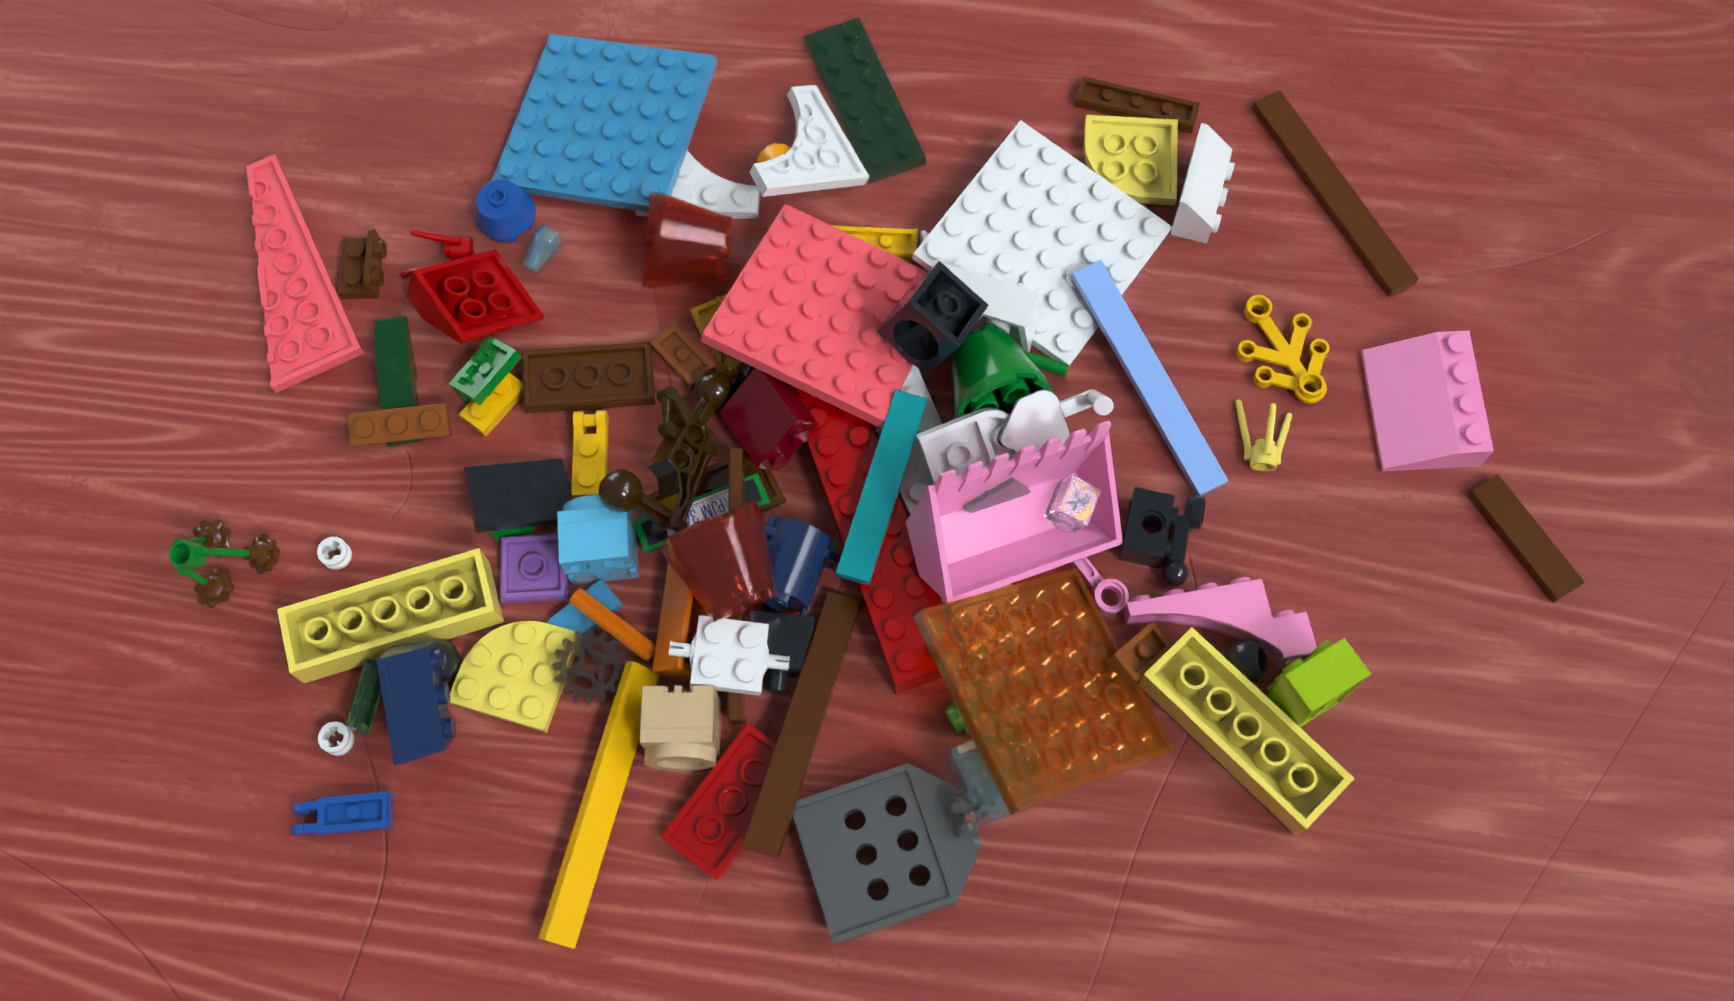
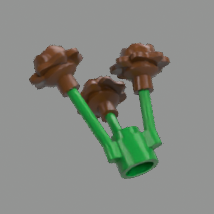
M204 519L200 522V527L193 529L195 538L174 539V544L169 550V559L173 566L178 567V575L187 576L198 583L194 588L198 594V603L214 608L219 603L227 602L230 592L234 590V585L231 583V574L215 568L208 574L199 575L193 569L204 565L208 556H235L249 560L250 567L255 568L258 574H264L265 571H272L273 566L278 562L280 549L277 547L276 541L271 540L268 534L263 533L260 537H253L251 547L230 549L229 536L231 530L223 527L222 520L209 521Z

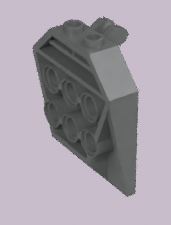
M907 763L797 801L793 818L833 945L946 910L956 905L978 857L977 850L982 848L977 833L979 830L977 822L966 821L965 815L970 814L969 809H971L969 800L965 799L963 793L957 795L954 785ZM893 800L901 801L906 806V811L900 816H891L886 811L888 803ZM852 814H859L866 821L861 829L850 830L845 825L846 819ZM904 834H911L916 837L918 845L911 851H904L898 846V839ZM863 848H871L876 852L877 858L870 865H862L856 859L858 852ZM921 868L928 872L930 880L926 885L916 886L911 883L909 875L914 869ZM877 882L885 884L889 889L886 898L880 901L873 900L868 895L869 887Z

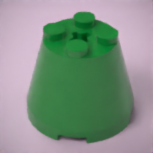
M995 324L985 325L980 331L968 335L960 347L950 354L955 419L983 408H997L1010 415L1019 398L1039 390H1047L1053 393L1046 376L1010 335L998 329V326Z

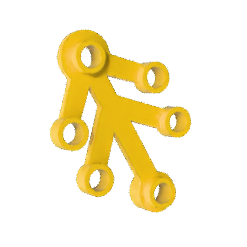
M1263 295L1252 296L1247 301L1244 314L1250 322L1259 325L1275 350L1257 346L1250 340H1244L1236 350L1237 358L1242 362H1250L1253 359L1287 367L1293 376L1276 373L1268 366H1261L1256 370L1253 381L1260 388L1275 385L1293 390L1295 396L1304 403L1313 404L1319 402L1327 391L1326 382L1320 373L1323 361L1330 350L1328 342L1324 339H1315L1311 342L1308 348V355L1311 360L1306 370L1300 362V356L1306 333H1308L1312 325L1311 318L1304 313L1294 316L1290 324L1293 333L1290 344H1288L1269 316L1272 311L1271 301ZM1252 310H1259L1262 315L1255 314ZM1301 321L1305 323L1306 327H1299L1296 322ZM1314 347H1321L1324 352L1318 353L1314 350ZM1248 348L1252 354H1245L1241 349ZM1259 374H1266L1269 380H1262ZM1304 386L1312 387L1314 392L1307 391Z

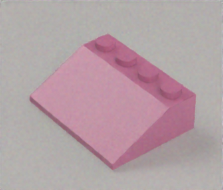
M1469 330L1435 332L1361 351L1381 472L1479 467L1494 452Z

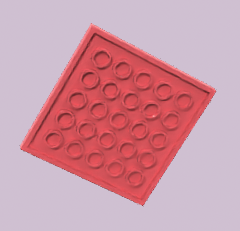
M785 204L702 333L701 342L881 428L887 417L895 390H901L914 364L876 331L906 292L928 271Z

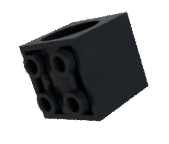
M938 261L906 292L876 332L927 375L960 347L989 305L943 263Z

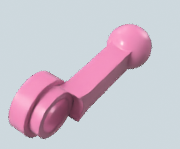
M1087 557L1070 562L1090 588L1093 602L1101 612L1116 614L1126 606L1129 594L1122 582L1116 579L1104 580ZM1105 589L1115 591L1118 595V604L1115 606L1106 605L1101 599V592Z

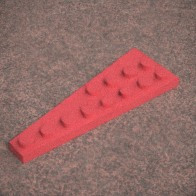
M274 154L246 166L249 196L252 199L253 215H251L252 224L255 227L256 234L254 244L259 262L257 271L260 299L265 317V326L263 327L268 345V353L266 355L271 373L269 383L272 389L278 393L365 353L342 301L337 294V290L281 163Z

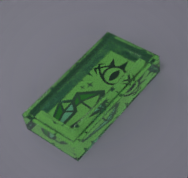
M365 658L345 726L357 734H370L382 691L376 660Z

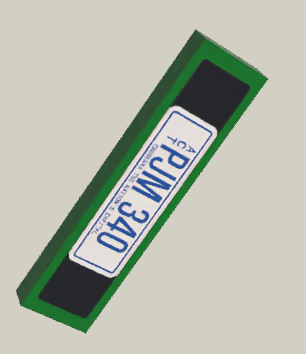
M758 473L745 478V515L770 506V500ZM729 484L694 498L686 520L688 527L683 532L676 533L668 529L652 534L650 530L653 522L649 519L642 518L633 522L645 554L648 555L668 547L673 541L694 536L727 523Z

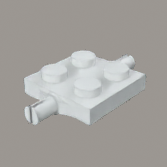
M699 615L697 632L692 643L670 641L668 656L689 658L691 666L689 687L695 685H714L718 691L758 696L761 694L763 675L767 668L788 671L790 656L769 654L767 645L769 624Z

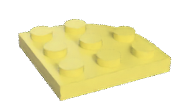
M1086 115L1084 125V157L1087 167L1138 203L1175 206L1177 200L1178 120Z
M539 621L513 622L494 629L482 637L464 658L450 692V704L547 733L581 641L580 633Z

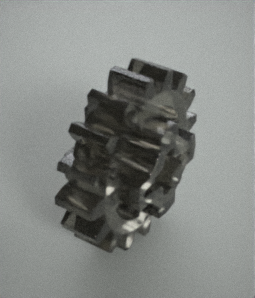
M589 628L586 637H582L579 631H575L573 634L574 642L564 638L561 643L566 650L556 649L554 656L560 659V662L552 663L551 670L559 671L560 674L553 679L554 684L563 682L565 686L561 694L565 695L569 691L574 693L572 698L574 703L581 696L585 697L586 705H591L593 697L596 696L603 703L606 701V691L613 696L617 692L614 683L619 684L622 675L619 672L624 670L626 664L620 663V659L626 652L625 650L616 651L615 646L618 640L614 639L610 643L607 642V632L605 631L599 637H594L593 628ZM590 645L602 648L605 653L592 650ZM575 649L577 661L574 665L567 668L568 656ZM586 659H588L590 664H597L593 675L589 670H582ZM612 666L611 677L604 684L602 674L606 668ZM579 680L588 685L589 689L581 688L573 681Z

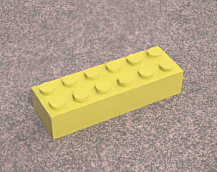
M480 548L277 609L289 673L303 683L363 666L365 661L368 663L376 662L378 657L394 645L429 640L445 641L504 622L490 563Z
M1193 627L1143 675L1138 684L1296 836L1304 832L1355 779Z

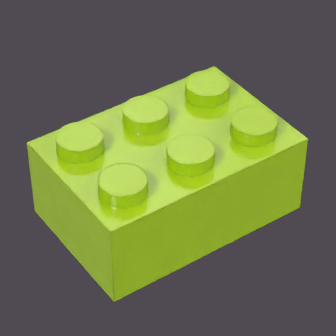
M1345 638L1335 644L1331 640L1322 643L1304 661L1299 658L1282 670L1283 673L1274 679L1275 682L1267 687L1270 692L1267 697L1300 728L1343 701L1371 675V672Z

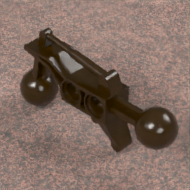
M721 371L704 372L695 382L694 396L697 402L692 411L683 404L678 391L673 386H668L657 392V400L662 403L661 414H663V423L658 426V432L664 439L648 467L657 478L660 503L642 492L641 482L634 473L625 469H619L607 473L599 484V496L602 504L610 511L621 513L633 510L653 522L650 530L652 534L668 529L676 533L687 530L686 520L694 498L698 495L710 458L718 453L717 447L711 439L714 432L706 424L713 412L722 410L735 393L734 385L728 375ZM698 462L696 471L691 482V473Z

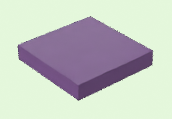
M558 534L501 537L500 602L502 604L570 600V580L568 575L565 574V570L559 564Z

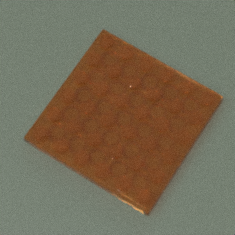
M1077 568L919 610L913 616L1010 815L1163 758L1175 751L1139 682L1137 681L1128 687L1106 660L1120 647L1100 610L1095 605L1093 597Z

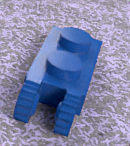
M386 791L318 798V801L293 804L292 813L298 815L317 813V823L293 826L292 836H327L393 829V793Z

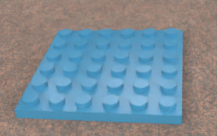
M550 34L492 181H510L532 195L665 215L718 64L715 55Z

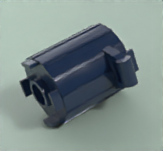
M773 513L766 525L756 519L750 520L744 529V534L748 538H754L762 542V545L747 581L744 596L748 597L751 593L757 599L762 600V610L769 613L787 610L800 612L799 615H805V612L809 610L823 569L827 568L836 573L841 558L840 555L834 553L838 540L834 539V542H832V539L823 531L791 518H774L775 514Z

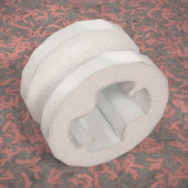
M328 537L319 544L317 556L327 568L339 570L349 564L352 559V551L343 539ZM338 548L341 551V554L334 555V557L331 558L328 555L329 551L333 552Z
M329 722L320 730L318 743L323 750L331 755H344L353 747L354 734L350 728L341 722ZM338 731L344 738L341 743L337 741L338 746L335 747L334 744L329 742V738L331 735L336 736L334 732Z

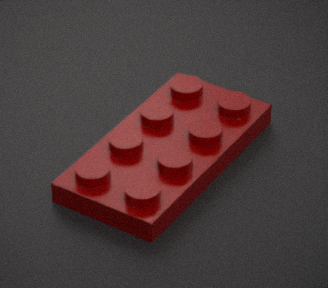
M749 723L745 725L716 763V766L713 767L660 837L718 882L743 850L742 845L777 743Z

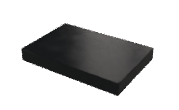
M562 458L464 467L462 472L476 533L558 524L557 511H563V506L572 500Z

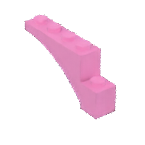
M1241 577L1232 580L1229 585L1217 586V583H1207L1197 587V590L1184 592L1183 589H1173L1165 592L1163 596L1150 598V595H1139L1131 598L1123 610L1126 625L1150 623L1151 621L1155 623H1177L1220 632L1237 640L1249 639L1256 641L1264 648L1266 655L1275 661L1276 667L1289 665L1299 658L1304 661L1317 648L1307 612L1295 614L1294 610H1285L1276 613L1274 618L1272 617L1262 579L1251 581L1250 577Z

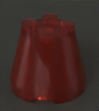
M650 191L642 286L662 288L717 279L726 280L728 261L723 259H727V255L730 256L732 236L725 235H730L732 216H725L663 192Z
M756 502L733 507L731 515L723 513L711 519L707 517L673 534L666 539V544L660 546L667 562L710 617H712L714 622L727 617L733 618L748 611V606L757 602L761 604L778 596L775 590L776 586L764 518Z

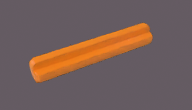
M582 588L576 590L569 600L571 605L647 662L653 658L656 645Z

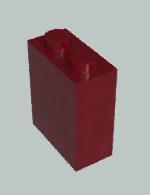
M757 368L753 369L719 412L757 468L780 471L781 468L789 463L791 456L809 439L811 432L818 425L817 421L788 383Z

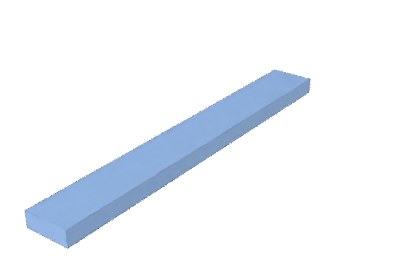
M1099 260L1073 272L1071 278L1195 495L1202 496L1225 485L1229 480L1103 262Z

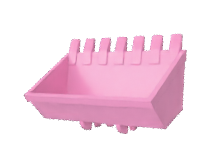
M1110 421L1099 423L1087 436H1085L1087 433L1085 429L1074 431L1062 444H1060L1061 438L1059 436L1049 439L1037 452H1035L1036 448L1034 445L1021 448L1012 460H1009L1010 456L1008 453L998 455L993 458L988 467L983 469L981 461L970 464L962 475L955 477V470L942 473L933 485L927 486L922 498L907 519L906 525L919 575L941 596L943 603L949 606L1123 544L1109 435ZM1073 488V490L1070 492L1072 493V496L1069 497L1068 492ZM1076 488L1081 499H1085L1084 497L1088 493L1090 498L1087 500L1088 504L1085 505L1086 507L1082 506L1081 502H1079L1076 510L1072 511L1071 509L1075 504L1070 505L1067 502L1077 501L1075 496ZM1092 501V504L1089 506V508L1092 507V510L1085 520H1080L1074 517H1081L1080 515H1074L1073 513L1082 514L1083 508L1086 511L1088 505Z

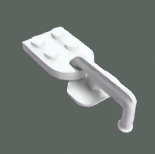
M1094 389L1087 390L1060 402L1052 392L1039 390L1019 398L1010 415L997 408H983L916 434V438L934 484L942 473L955 470V477L962 475L968 465L981 461L983 469L988 467L994 457L1008 453L1010 456L1009 460H1012L1021 448L1034 445L1036 448L1035 452H1037L1047 440L1058 436L1061 438L1060 444H1062L1070 436L1065 417L1092 406L1098 415H1108L1114 406L1113 401L1109 397Z

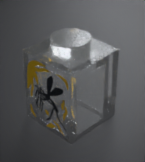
M1071 475L1057 483L1044 518L1053 522L1054 527L1060 531L1073 533L1088 526L1101 490L1075 475Z

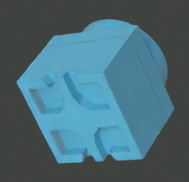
M588 495L568 501L563 506V511H557L559 564L565 570V574L568 575L572 585L593 583L600 579L603 581L639 578L637 531L633 524L631 510L621 513L610 511L602 504L599 495Z

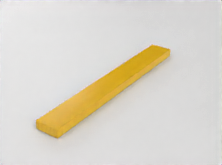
M626 661L538 939L567 948L575 949L640 740L642 686H656L659 675L652 673L651 669L636 662Z

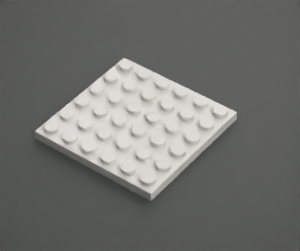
M1020 120L913 253L912 259L928 271L940 261L945 266L946 264L953 266L966 265L982 275L995 274L1003 278L1005 282L1015 285L1023 283L1033 287L1039 292L1041 307L1032 345L1051 359L1070 366L1099 327L1071 278L1073 272L1101 260L1119 292L1123 295L1168 235L1172 226Z

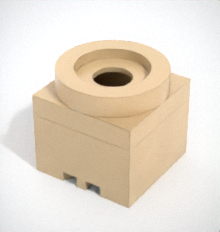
M714 685L691 686L690 692L684 690L682 686H675L674 692L668 693V687L642 686L640 744L645 749L644 764L646 766L668 771H698L716 766V757H720L722 702Z

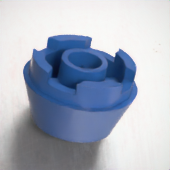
M495 180L483 186L479 191L475 204L474 220L478 229L486 236L491 237L492 240L500 243L515 242L518 240L517 236L523 234L528 228L532 229L535 221V204L531 196L514 183L507 180Z

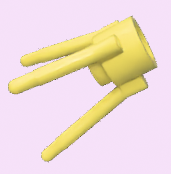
M1240 399L1236 400L1237 415L1244 445V461H1250V468L1253 470L1267 472L1276 470L1277 465L1281 464V453L1290 427L1292 414H1286L1275 446L1273 434L1276 404L1271 403L1265 439L1256 440L1255 445L1251 446L1242 401Z

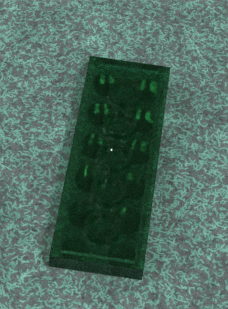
M858 17L805 35V45L849 141L869 175V184L926 165V156L860 18Z

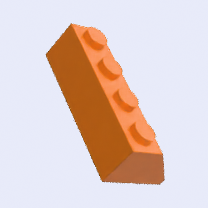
M698 535L671 542L652 673L690 682L691 678L689 658L668 656L670 641L691 644L697 632L699 615L728 619V547ZM745 553V579H746L747 563H748V556H749V555L746 554V553Z

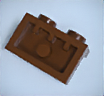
M368 229L367 238H343L337 294L341 299L379 298V288L384 284V272L381 268L382 259L387 256V246L385 240L380 238L376 229Z

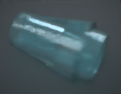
M542 225L539 230L534 231L522 265L530 271L539 274L545 264L562 248L561 242L563 237L553 229Z

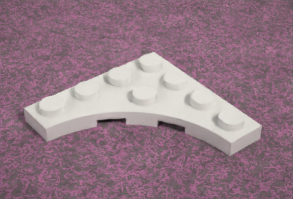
M817 86L791 87L787 97L792 105L796 119L794 143L785 155L782 154L766 162L755 163L749 172L762 196L865 185L869 175Z
M687 149L665 215L636 210L635 213L636 216L758 219L761 193L757 186L735 183L715 175L697 162Z

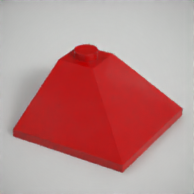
M496 249L412 270L406 295L423 320L460 344L544 319V314Z

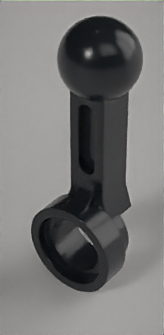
M1195 495L1194 498H1187L1184 516H1177L1170 559L1161 569L1163 581L1170 586H1180L1188 578L1189 572L1184 561L1189 534L1194 529L1201 530L1206 502L1205 496Z

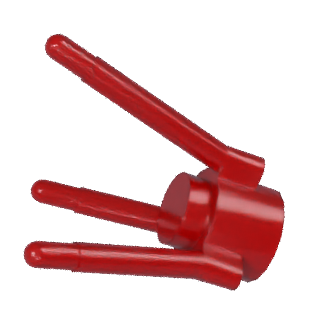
M420 229L410 232L415 237L444 242L445 257H450L451 260L474 255V241L472 237L450 236ZM422 266V267H417V268H412V269H409V270L401 271V272H400V276H401V277L411 276L412 270L419 269V268H423V267H427V266Z

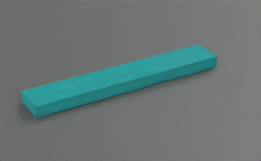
M895 390L836 570L837 577L870 585L928 398Z

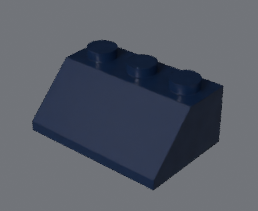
M436 640L394 645L378 657L376 662L394 765H399L446 750L452 743V738L456 737V725L454 718L448 715L447 704L450 703V689L447 683H443L441 670L445 667V659L442 649H437Z

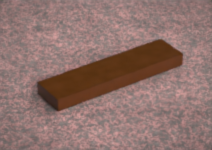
M1082 76L1074 107L1118 117L1178 120V131L1192 134L1200 103Z
M1498 474L1468 493V496L1553 603L1585 583Z

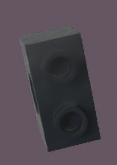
M1138 487L1134 488L1130 498L1119 560L1159 568L1163 558L1169 559L1173 539L1167 538L1169 527H1175L1178 516V508L1173 507L1175 495ZM1152 524L1157 528L1158 532L1148 533L1143 529L1142 525Z

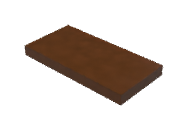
M650 342L521 350L525 413L655 404Z

